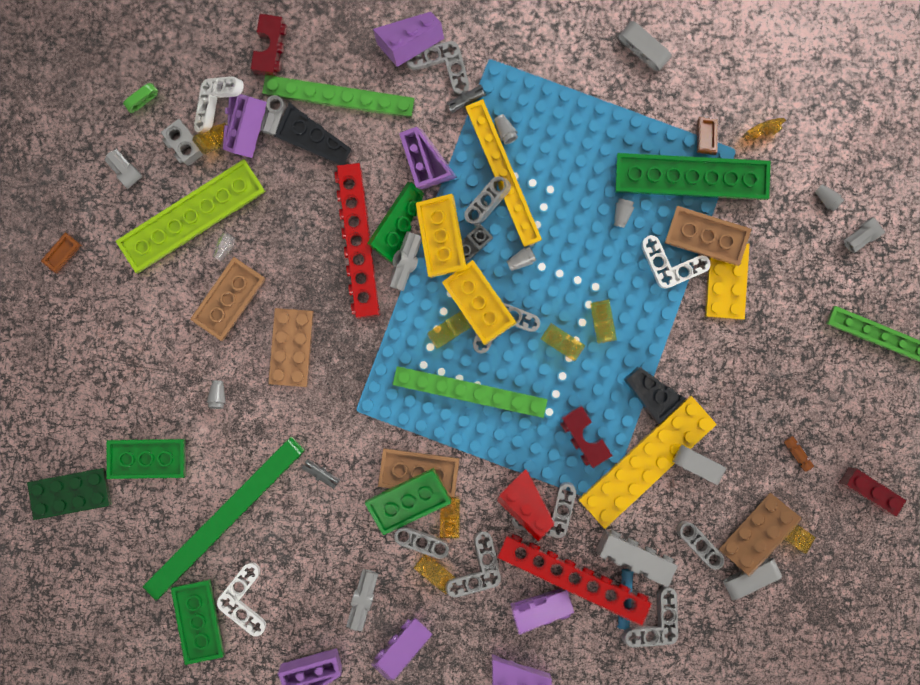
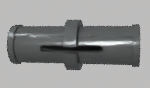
M479 85L468 92H462L461 96L448 101L447 105L450 106V111L454 113L464 106L485 97L486 93L483 87Z
M307 459L305 463L311 468L303 465L301 469L316 477L315 480L318 482L320 480L334 490L337 485L331 482V480L339 483L340 478L327 472L325 467L321 468L310 461V459Z

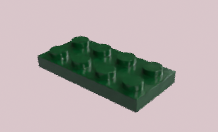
M105 468L27 482L33 520L112 505Z

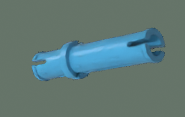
M622 569L621 584L631 588L630 592H632L634 572L629 569ZM625 599L623 605L626 608H631L632 599ZM618 615L617 628L624 630L630 628V620Z

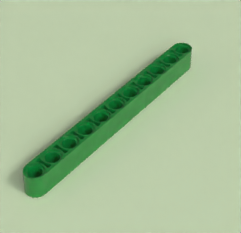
M290 437L142 588L157 601L304 453L305 449L293 437Z

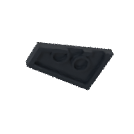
M641 367L635 368L623 379L658 424L664 421L687 400Z

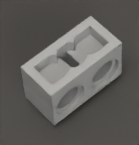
M177 119L161 131L165 137L162 139L169 149L172 147L176 153L173 155L180 164L184 162L189 166L206 153L180 119ZM179 132L180 137L177 140H173V135ZM191 147V153L184 155L185 149Z

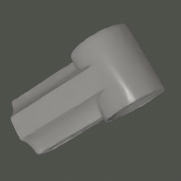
M277 95L270 96L267 99V107L260 131L269 135H275L282 115L286 110L285 103ZM280 102V107L277 110H273V103Z
M117 149L110 151L106 155L104 160L117 174L116 177L126 188L129 189L143 177Z
M872 217L843 241L847 249L855 253L869 242L882 236L885 231L875 217Z

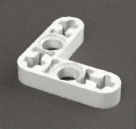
M230 76L208 78L203 81L194 123L196 132L204 135L210 133L213 126L217 98L239 96L244 87L242 80Z
M647 236L641 243L651 271L661 288H670L698 276L710 268V260L702 255L671 268L657 237ZM648 240H650V242H655V245L653 246L655 252L659 250V253H656L651 257L649 254L653 253L651 247H646ZM655 257L662 258V267H656L653 264ZM698 260L706 264L703 266V270L701 267L693 270L691 266L698 264ZM665 267L667 268L664 274L671 279L668 281L669 285L666 282L662 283L661 279L664 276L662 272L658 275L657 271H661ZM680 267H686L688 269L689 273L687 277H681L679 275L678 271Z
M250 562L240 570L217 600V606L220 611L250 635L260 636L266 629L265 620L240 601L260 574V567L256 563ZM253 567L255 569L253 572L255 576L251 575L247 580L243 579L248 573L247 568ZM235 582L243 584L244 590L242 592L234 590ZM227 598H229V599H230V602H229L230 605H227V606L225 607V606L223 605V604H224V601H223L222 599L226 600ZM237 604L238 607L231 613L230 610L233 609L231 606L234 607ZM240 609L245 610L247 613V617L244 620L237 617V611ZM252 616L253 619L251 620V622H253L254 624H257L259 622L261 624L259 627L261 630L257 629L255 631L253 629L254 625L251 622L248 625H246L245 623Z

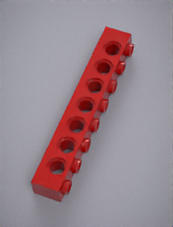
M360 163L338 165L337 172H334L335 182L339 183L340 190H337L338 202L342 203L339 215L340 220H344L345 227L341 228L342 238L346 239L347 246L344 247L345 258L349 259L346 272L347 277H351L352 283L348 285L349 294L354 299V303H351L352 315H356L357 319L380 316L372 247L367 244L370 239L362 168ZM348 181L355 183L352 189L345 188V184ZM350 200L357 201V205L354 208L347 207V203ZM353 218L359 219V224L356 227L349 225ZM355 237L362 239L361 244L358 246L352 245V240ZM363 256L364 262L361 265H356L354 263L355 257ZM360 274L366 275V281L363 284H358L356 281ZM362 293L369 295V299L365 303L359 301V296Z
M512 534V536L507 535L497 558L641 626L643 625L652 605L651 601L648 600V596L640 592L636 595L630 592L631 588L623 584H619V586L612 584L613 580L606 576L597 577L593 575L594 571L589 568L583 567L582 570L576 567L577 563L567 558L563 561L558 558V554L550 550L546 553L540 550L541 546L533 542L527 544L522 541V537L516 534ZM517 548H524L527 553L526 556L523 558L516 555ZM534 557H543L544 564L542 566L535 565L533 562ZM558 564L562 567V572L554 574L551 571V567ZM571 573H578L580 580L573 583L569 580V575ZM595 581L598 584V588L595 591H590L587 588V584ZM608 590H614L616 597L611 600L607 599L605 593ZM627 598L633 599V607L626 608L623 605L624 600Z

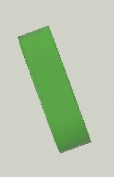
M148 83L129 96L123 104L130 113H133L155 98L158 90L153 83Z

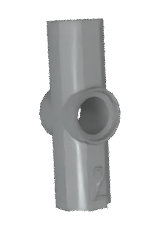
M406 232L400 250L393 257L392 264L394 267L387 286L404 291L410 272L415 270L418 263L416 255L422 242L421 236Z
M362 570L358 587L355 589L352 598V608L346 627L355 631L363 630L367 613L370 611L374 598L373 592L379 573L372 570Z

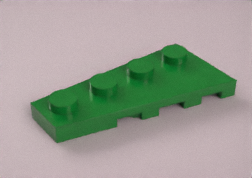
M413 182L406 183L367 242L370 247L391 264L395 253L401 248L406 232L411 230L412 219L417 214L416 203L421 202L424 193L416 188Z

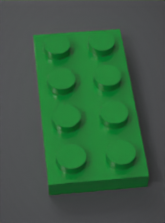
M186 439L106 440V479L186 477Z
M434 468L365 500V505L382 535L388 534L452 503Z
M208 579L171 587L185 665L223 658L225 654L211 580Z

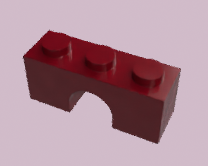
M259 14L257 34L260 38L269 40L270 45L265 51H253L251 71L254 75L277 77V72L281 70L279 58L280 54L284 52V42L282 40L283 35L286 36L287 24H285L280 16Z
M578 406L560 417L562 420L560 423L565 433L569 432L572 439L570 441L575 449L579 448L583 455L580 457L586 466L590 465L591 468H594L613 456L603 439H598L593 443H588L584 440L583 430L592 421L582 406Z
M848 467L839 484L853 493L871 501V504L881 511L897 517L907 501L857 468Z

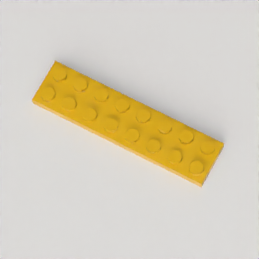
M692 396L687 397L685 402L658 424L578 499L604 529L675 464L672 461L681 445L691 449L717 425Z

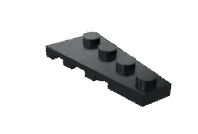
M289 102L274 137L337 165H346L352 149Z

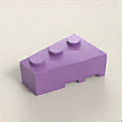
M432 12L373 29L377 45L397 67L444 39L441 22Z
M242 94L229 97V105L225 108V114H228L227 125H224L223 150L250 158L253 157L267 102Z
M416 126L399 133L416 188L425 190L457 178L422 129Z
M562 588L511 603L519 634L542 625H547L559 618L566 619L574 613L569 593Z
M416 618L411 621L407 619L401 626L402 630L398 635L394 634L387 642V647L384 650L381 649L371 663L387 680H394L433 635Z
M335 648L282 663L278 675L281 685H327L341 676L342 663L338 650Z
M492 654V685H552L550 673Z

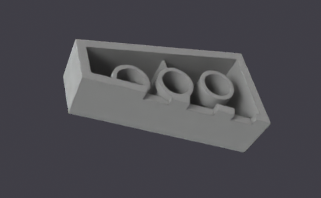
M612 529L610 532L604 530L595 550L600 557L604 559L608 557L609 560L617 565H625L629 570L637 574L642 573L646 578L669 587L678 567L673 563V558L665 554L662 557L656 555V550L648 546L645 549L639 547V542L629 537L628 540L620 538L621 534Z

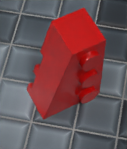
M526 469L498 496L497 501L538 542L555 525Z

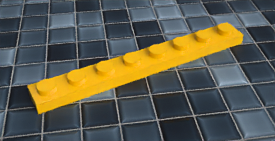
M482 99L465 106L493 176L506 178L511 184V189L504 197V202L523 247L541 241L542 238L484 100ZM503 181L498 182L497 185L501 191L504 188Z

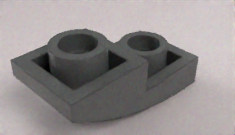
M481 223L462 240L466 263L493 239Z

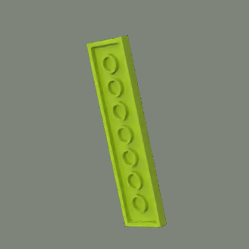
M243 159L116 240V243L135 273L138 274L266 191L247 161Z

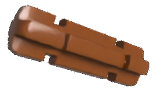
M793 436L787 438L784 444L787 448L791 449L790 452L796 461L801 463L800 466L803 471L811 470L814 464L810 459H807L808 456L802 447L796 444L798 443Z

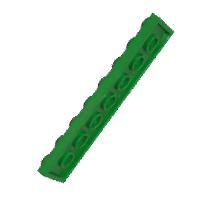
M617 153L615 192L768 200L770 195L771 161Z

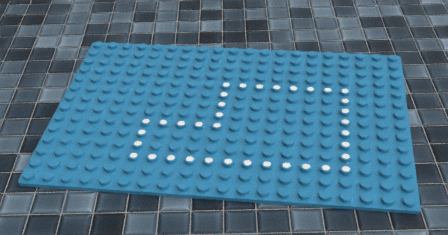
M490 59L479 83L483 87L486 96L472 103L484 100L497 134L498 130L494 119L502 114L505 115L517 130L518 138L514 142L507 145L502 141L501 143L542 240L525 247V249L531 248L537 261L533 262V265L511 271L507 260L524 247L503 199L485 221L481 223L493 239L466 264L474 260L502 302L536 315L540 319V327L535 332H527L512 326L492 341L486 353H477L473 348L476 332L442 284L445 279L455 272L432 278L428 277L424 249L421 242L416 255L418 259L417 266L413 272H410L404 291L400 292L359 400L357 411L516 472L522 473L526 469L530 477L559 487L564 482H570L575 486L576 494L582 496L625 456L643 405L623 379L637 367H641L652 376L655 375L689 282L688 279L670 288L664 289L659 287L644 255L641 243L647 236L657 237L671 268L698 257L697 253L665 243L677 206L713 216L719 199L715 197L615 192L617 153L733 159L736 151L732 147L718 143L716 155L697 153V135ZM468 115L449 162V167L457 178L442 183L437 197L448 194L454 195L462 240L479 225L466 221L464 216L466 209L494 178ZM490 196L484 199V204L488 206L491 203ZM619 198L634 202L633 207L635 208L625 228L614 225L615 208ZM477 210L472 213L473 220L479 217ZM648 240L646 247H651L653 253L649 254L651 257L659 253V250L655 252L653 249L655 242ZM655 257L653 264L656 267H662V258ZM665 267L661 271H657L659 275L662 272L664 276L661 279L662 283L666 282L669 285L668 281L671 279L665 276L664 271H667ZM680 267L678 271L681 277L688 276L689 272L686 267ZM516 311L510 312L515 321H517L519 314ZM522 314V320L520 321L519 325L522 326L523 322L529 324L528 328L530 329L533 326L536 327L537 324L534 323L535 319L531 318V320L528 321L524 319L526 315ZM482 341L476 342L479 350L487 348V345H484ZM396 367L548 399L544 418L395 386L393 381ZM578 406L584 408L592 421L583 430L584 440L588 443H593L598 439H603L613 455L594 468L584 464L580 457L583 455L579 448L575 449L570 441L572 439L569 432L565 433L560 425L562 422L560 417Z

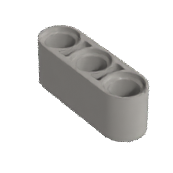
M631 21L618 35V38L625 46L657 72L672 58L671 53L634 21Z
M499 176L494 177L466 209L464 214L466 221L472 224L484 222L511 189L509 180ZM503 181L504 188L498 191L497 184ZM490 196L491 203L488 206H486L484 204L485 197ZM477 210L479 217L473 220L472 213Z
M683 445L680 446L672 461L678 466L716 485L719 484L727 469Z
M688 521L678 523L676 531L681 539L707 566L715 570L720 569L724 565V557L694 524ZM685 526L691 527V532L688 535L683 534ZM699 540H703L704 546L698 550L696 543ZM717 555V561L714 564H710V557Z
M407 526L398 528L394 536L396 543L400 546L435 558H444L449 551V545L446 540ZM405 531L408 533L409 538L403 541L399 538L398 533ZM418 538H425L427 545L424 547L418 546L416 542ZM443 544L446 550L443 553H438L435 551V546Z
M768 558L750 577L743 571H740L726 578L723 583L731 599L737 600L782 578V574L774 558Z

